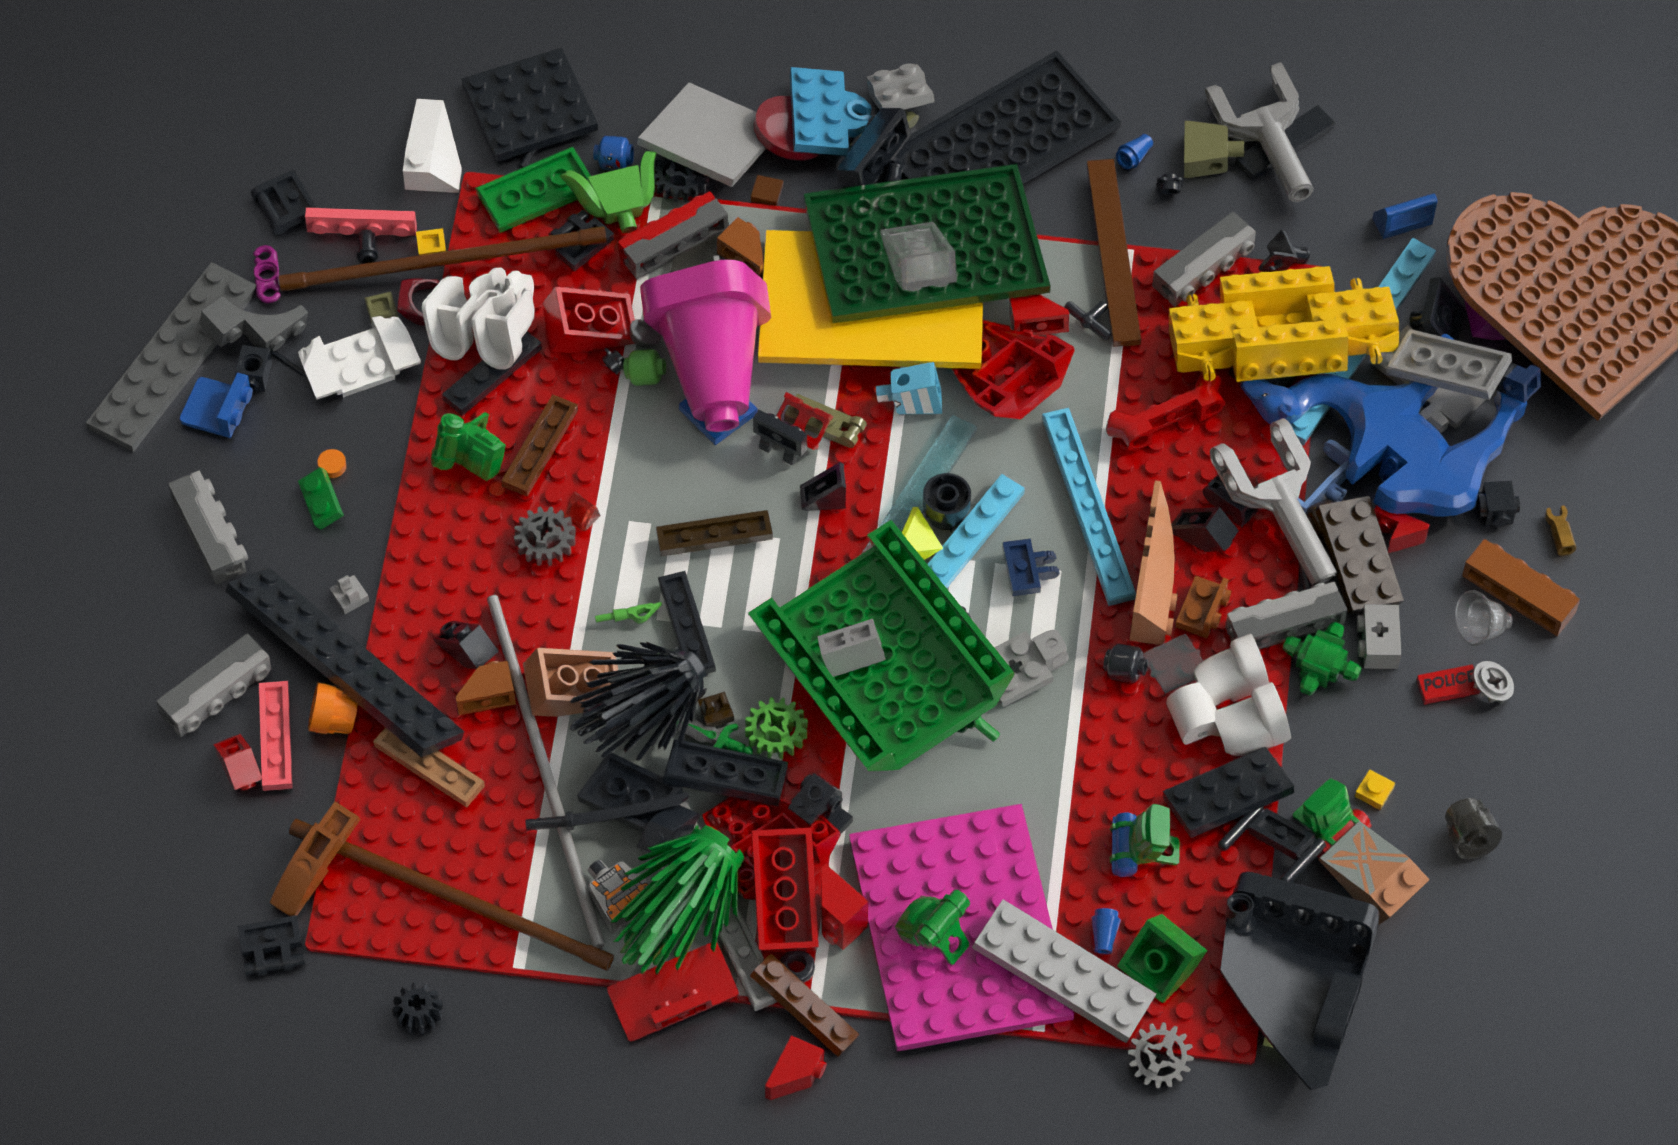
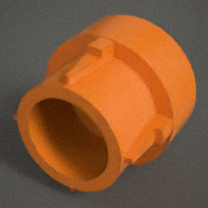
M317 683L310 710L308 731L326 735L327 733L334 734V732L351 733L358 704L340 688H337V686Z

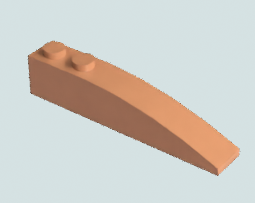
M1155 481L1133 611L1130 641L1164 646L1165 635L1171 636L1174 620L1168 618L1169 610L1175 611L1177 594L1172 593L1175 557L1168 505L1161 481Z

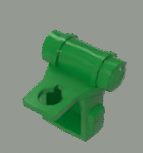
M484 412L468 423H464V420L455 414L448 413L443 415L437 427V437L431 452L432 466L440 470H449L454 466V463H457L486 481L495 477L502 465L506 445L486 430L489 414Z
M953 890L949 895L946 894L943 899L920 896L905 909L895 925L896 931L902 941L913 946L921 945L928 949L939 948L946 961L954 965L970 946L959 923V918L965 914L970 901L959 890ZM950 936L957 937L959 940L958 948L953 953L949 951L950 942L948 939Z

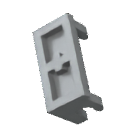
M873 619L817 636L822 658L827 670L833 677L886 660Z

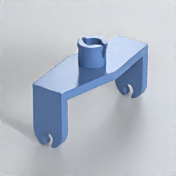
M1334 440L1325 442L1323 450L1340 467L1305 502L1298 498L1305 513L1311 505L1328 498L1333 503L1342 501L1347 493V490L1340 487V485L1347 479L1345 470L1350 451Z

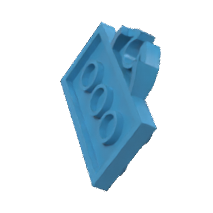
M791 67L789 77L794 151L846 156L849 150L848 137L856 138L866 129L867 123L872 116L870 115L871 105L860 95L845 91L844 72Z

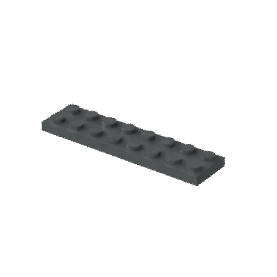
M211 262L87 420V428L134 452L217 345V342L199 324L201 311L222 296L234 306L244 310L256 295V284Z

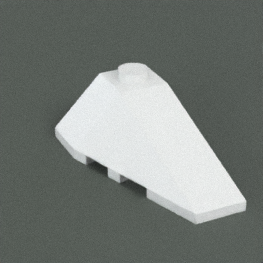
M417 99L404 158L403 177L405 190L459 193L462 168L444 101Z

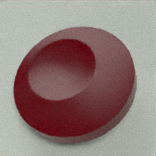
M791 96L772 97L759 106L753 121L754 132L758 140L768 150L791 160H809L820 155L818 153L794 151Z

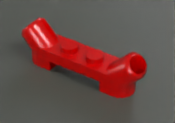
M1200 372L1193 390L1184 394H1176L1166 402L1159 405H1151L1145 411L1136 415L1114 410L1109 415L1106 433L1108 436L1122 439L1129 450L1135 451L1152 444L1153 432L1195 414L1200 422L1213 417L1225 406V401L1219 393L1222 379L1215 373L1214 380L1210 381L1209 376V381H1206L1203 377V372Z

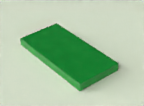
M571 147L476 188V194L501 233L576 201L577 198L560 178V175L566 171H574L583 176L587 181L591 175L575 149Z

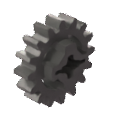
M541 506L538 507V513L535 514L528 510V518L520 517L519 526L514 528L515 546H518L519 555L526 553V561L530 562L535 558L539 566L543 560H547L549 566L552 565V559L554 558L562 562V554L570 555L571 546L576 544L575 526H572L571 518H564V511L562 510L557 514L553 513V507L551 506L547 512H543Z

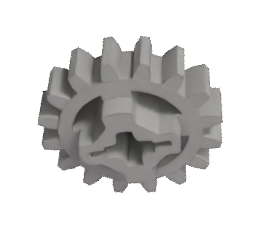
M1162 1022L1160 1029L1156 1030L1152 1023L1149 1024V1033L1142 1029L1139 1030L1142 1037L1140 1040L1132 1038L1131 1042L1136 1045V1049L1128 1050V1054L1135 1056V1060L1131 1061L1129 1066L1138 1067L1139 1070L1135 1073L1136 1077L1142 1074L1146 1076L1144 1080L1145 1085L1154 1080L1156 1088H1160L1162 1081H1165L1168 1087H1172L1173 1078L1180 1082L1183 1080L1180 1074L1181 1071L1190 1072L1191 1069L1185 1064L1186 1061L1194 1060V1057L1187 1055V1050H1190L1193 1046L1192 1044L1184 1045L1183 1041L1187 1035L1177 1036V1026L1168 1031L1166 1030V1023ZM1155 1035H1165L1162 1042L1152 1045L1146 1041ZM1174 1041L1180 1047L1181 1060L1173 1054L1172 1045ZM1148 1047L1152 1050H1160L1162 1047H1165L1167 1049L1165 1054L1174 1063L1162 1060L1157 1064L1155 1062L1156 1056L1148 1050ZM1141 1051L1148 1055L1150 1061L1147 1070L1141 1062ZM1170 1066L1175 1069L1169 1075L1156 1076L1160 1068Z

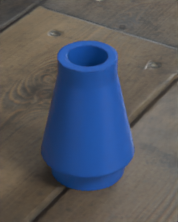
M1142 134L1140 137L1119 146L1116 153L1118 164L1124 169L1136 168L1149 149L1153 147L1152 138L1147 134Z
M1108 908L1095 910V915L1091 917L1095 943L1094 952L1099 954L1112 953L1113 944L1121 919L1118 918V911Z

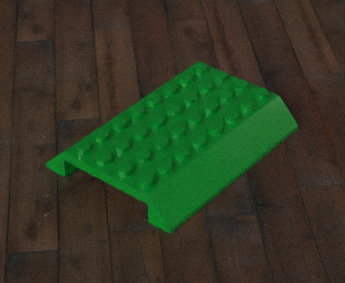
M889 520L868 534L872 548L791 601L779 607L771 597L748 612L750 618L867 771L899 770L995 707L1015 675L1014 671L892 520ZM873 619L886 660L833 677L827 670L822 658L817 636Z

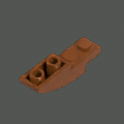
M334 801L320 823H314L298 847L269 903L288 916L298 915L328 873V865L361 820L359 816Z

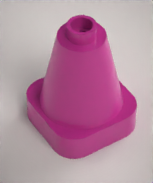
M736 260L712 261L659 275L644 281L640 286L644 321L663 337L693 417L697 420L705 421L706 429L712 432L729 431L738 427V417L745 414L749 408L756 327L767 323L771 319L766 282L745 263Z

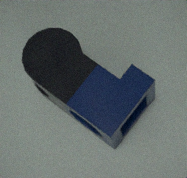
M1510 363L1496 390L1525 403L1541 387L1540 368L1530 365L1525 369Z

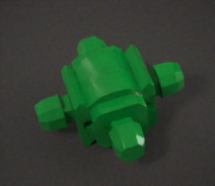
M1332 622L1325 632L1318 629L1315 637L1308 634L1304 643L1301 642V639L1293 636L1286 638L1283 650L1293 657L1297 656L1296 667L1301 668L1299 677L1302 678L1300 683V691L1311 696L1315 693L1318 686L1326 688L1329 681L1336 683L1340 674L1343 675L1344 679L1357 681L1362 668L1351 660L1347 662L1348 651L1343 649L1345 640H1342L1344 633L1343 625Z

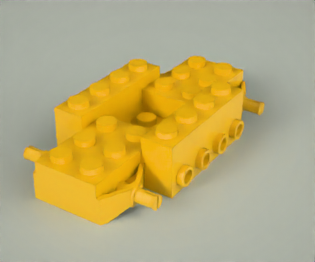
M1330 266L1220 277L1219 304L1199 305L1197 295L1193 294L1192 301L1190 294L1186 297L1188 306L1169 308V335L1177 371L1184 373L1200 370V372L1203 371V377L1206 381H1209V376L1210 381H1212L1216 376L1214 369L1233 366L1236 381L1240 382L1348 371V356L1370 355L1372 364H1376V360L1377 364H1380L1383 360L1381 352H1394L1399 347V320L1390 288L1375 287L1363 289L1361 279L1357 278L1356 284L1355 278L1350 281L1352 290L1334 292V280Z

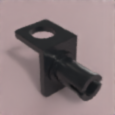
M1280 230L1268 243L1267 249L1270 255L1258 268L1260 272L1286 271L1293 262L1306 264L1310 258V251H1307V247L1292 246L1286 231ZM1272 262H1274V264H1275V266H1269V265H1270V263H1272Z

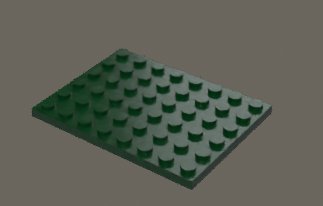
M1017 164L804 194L806 213L833 324L1050 293L1049 277Z

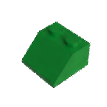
M1160 914L1145 922L1117 967L1133 980L1155 992V998L1164 1003L1190 977L1208 950L1163 914Z

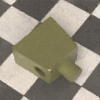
M1185 121V178L1225 173L1228 171V157H1244V141H1228L1227 126Z

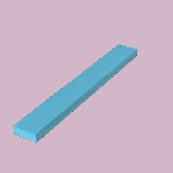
M1065 408L1043 413L1042 421L1108 606L1135 600V589L1070 409Z

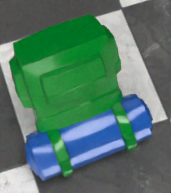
M1152 804L1138 816L1125 812L1113 817L1112 825H1110V832H1112L1110 863L1112 864V873L1119 877L1132 876L1137 872L1139 864L1150 862L1174 866L1179 864L1180 840L1177 837L1170 836L1169 808ZM1170 845V847L1172 848V855H1162V853Z

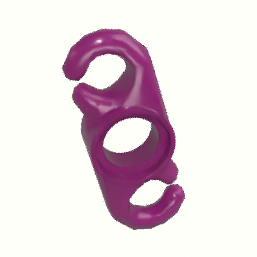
M264 245L256 248L253 252V255L257 257L254 259L256 265L254 268L256 295L262 303L271 304L280 298V293L276 292L271 297L264 296L263 293L268 289L275 291L280 289L278 284V255L271 246ZM263 252L270 254V257L266 260L258 258ZM264 270L274 272V275L269 279H263L259 276Z

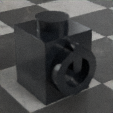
M1512 480L1484 482L1482 491L1478 493L1476 510L1480 518L1484 517L1485 526L1495 525L1502 527L1513 524L1516 513L1520 512L1519 496H1514Z

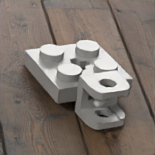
M1057 630L1046 631L1032 638V640L1027 631L994 647L1009 666L1012 664L1021 665L1019 667L1020 673L1014 675L999 700L1002 706L1005 707L1054 681L1051 672L1063 666L1069 659L1066 653V644Z

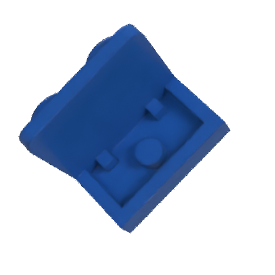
M237 373L232 385L205 377L198 378L180 415L181 424L231 438L236 426L240 424L246 404L250 402L253 389L250 387L248 375Z

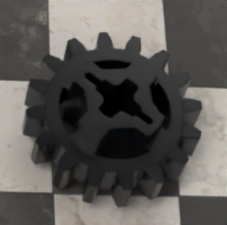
M663 157V161H655L654 179L656 193L663 192V199L671 196L674 202H677L679 198H683L684 202H688V197L694 198L698 196V192L706 193V187L710 185V177Z

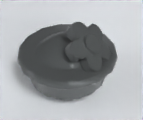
M636 319L630 324V337L636 345L643 348H651L661 341L662 336L649 326L644 319Z

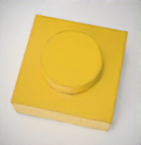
M443 228L416 232L419 255L446 251Z
M1369 769L1356 790L1355 797L1381 810L1393 791L1395 782Z

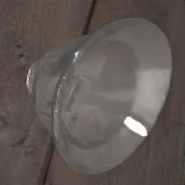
M1476 590L1467 591L1457 602L1455 618L1458 630L1463 639L1472 646H1479L1486 640L1497 638L1504 630H1509L1512 625L1511 614L1506 613L1504 607L1495 601L1487 599L1481 592Z

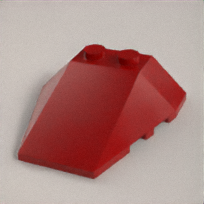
M982 320L981 369H950L978 407L995 417L1022 419L1061 387L1075 349L1074 346L1055 335L1047 334L1045 337L1033 335L1032 330L1024 329L1023 332L1011 330L1009 325Z

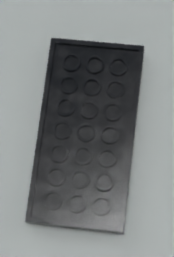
M1056 50L912 133L891 163L904 165L901 175L904 180L1017 164L1022 183L1025 184L1119 129L1121 121Z

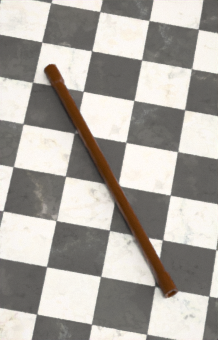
M601 226L582 229L577 232L313 272L279 275V284L281 291H288L312 285L577 245L586 246L606 243L605 227Z
M296 818L290 826L289 835L304 840L313 825ZM347 841L337 852L339 855L579 957L584 962L608 971L613 963L614 954L593 945L584 944Z

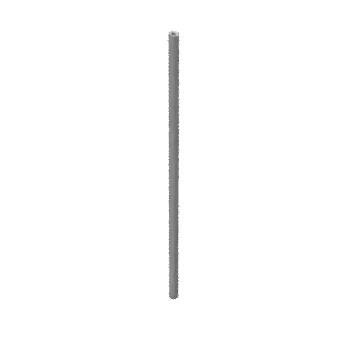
M492 595L487 598V602L505 661H508L513 687L553 817L564 816L563 806L535 715H532L529 696L498 596ZM558 827L559 837L592 944L601 949L605 946V942L571 832L567 830V827Z

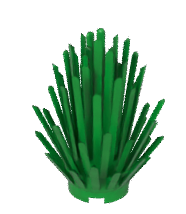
M696 825L688 835L648 847L652 852L638 857V860L644 861L652 857L655 858L623 873L629 876L633 873L637 874L645 869H649L623 885L621 890L625 891L669 864L652 877V881L611 921V923H616L621 918H625V921L628 922L635 916L613 941L619 942L624 936L625 945L620 953H626L622 958L623 964L633 965L639 958L638 963L643 965L641 968V974H643L653 962L654 965H658L655 969L657 975L688 925L674 951V957H679L675 965L678 971L708 910L710 912L703 932L704 937H707L715 911L718 908L710 947L713 952L715 951L719 931L722 932L723 924L725 927L728 926L731 895V907L733 908V914L737 917L738 869L744 862V855L741 850L738 849L735 853L727 845L730 840L728 837L707 825L702 830Z

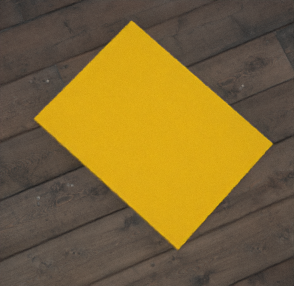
M766 230L763 280L767 284L771 319L760 326L758 363L910 367L934 362L936 368L981 369L983 302L833 324L811 231Z

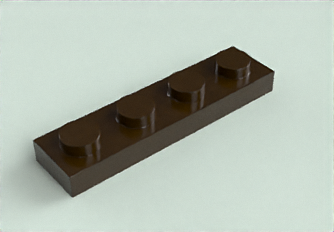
M768 510L656 527L660 556L773 540Z

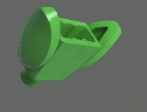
M646 151L641 158L639 167L635 165L590 176L588 181L580 174L571 170L560 175V178L569 186L578 202L590 215L602 218L605 224L619 222L621 232L630 233L637 229L634 218L642 215L643 208L650 204L654 196V161L657 152Z

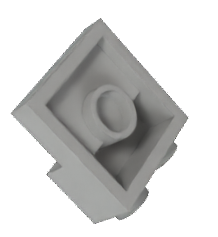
M904 64L898 69L891 71L879 70L873 75L866 77L869 96L879 110L881 108H902L905 110L935 102L933 91L926 84L925 74L918 64Z

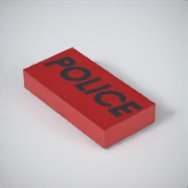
M1473 664L1417 675L1416 681L1424 705L1480 694L1479 689L1473 688L1475 682L1470 678L1474 672Z

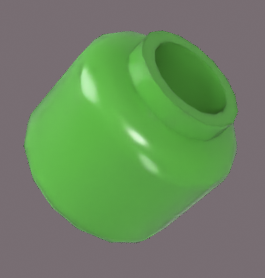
M655 349L634 350L629 354V357L624 359L625 377L630 379L631 383L635 386L656 385L660 382L662 375L666 374V360L661 358L659 352Z

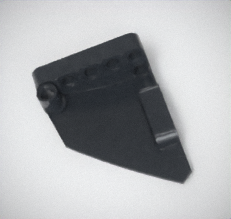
M1242 872L1238 877L1232 895L1227 900L1226 929L1220 973L1262 1034L1308 1089L1314 1090L1328 1086L1360 994L1363 973L1377 935L1379 911L1374 905L1254 872Z

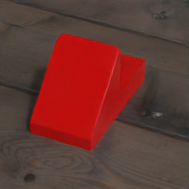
M1377 505L1375 506L1374 511L1381 532L1392 534L1388 553L1425 542L1430 524L1407 514L1389 513Z

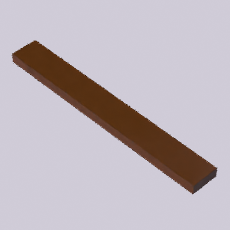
M1114 159L1087 161V173L1113 347L1141 345V334Z

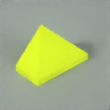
M913 507L902 533L923 560L942 550L943 547L919 508Z

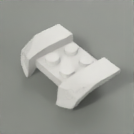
M372 317V329L326 345L323 344L320 336H318L307 347H303L298 354L316 399L335 393L337 395L342 394L343 397L395 380V375L400 374V370L420 364L421 360L409 332L399 317Z

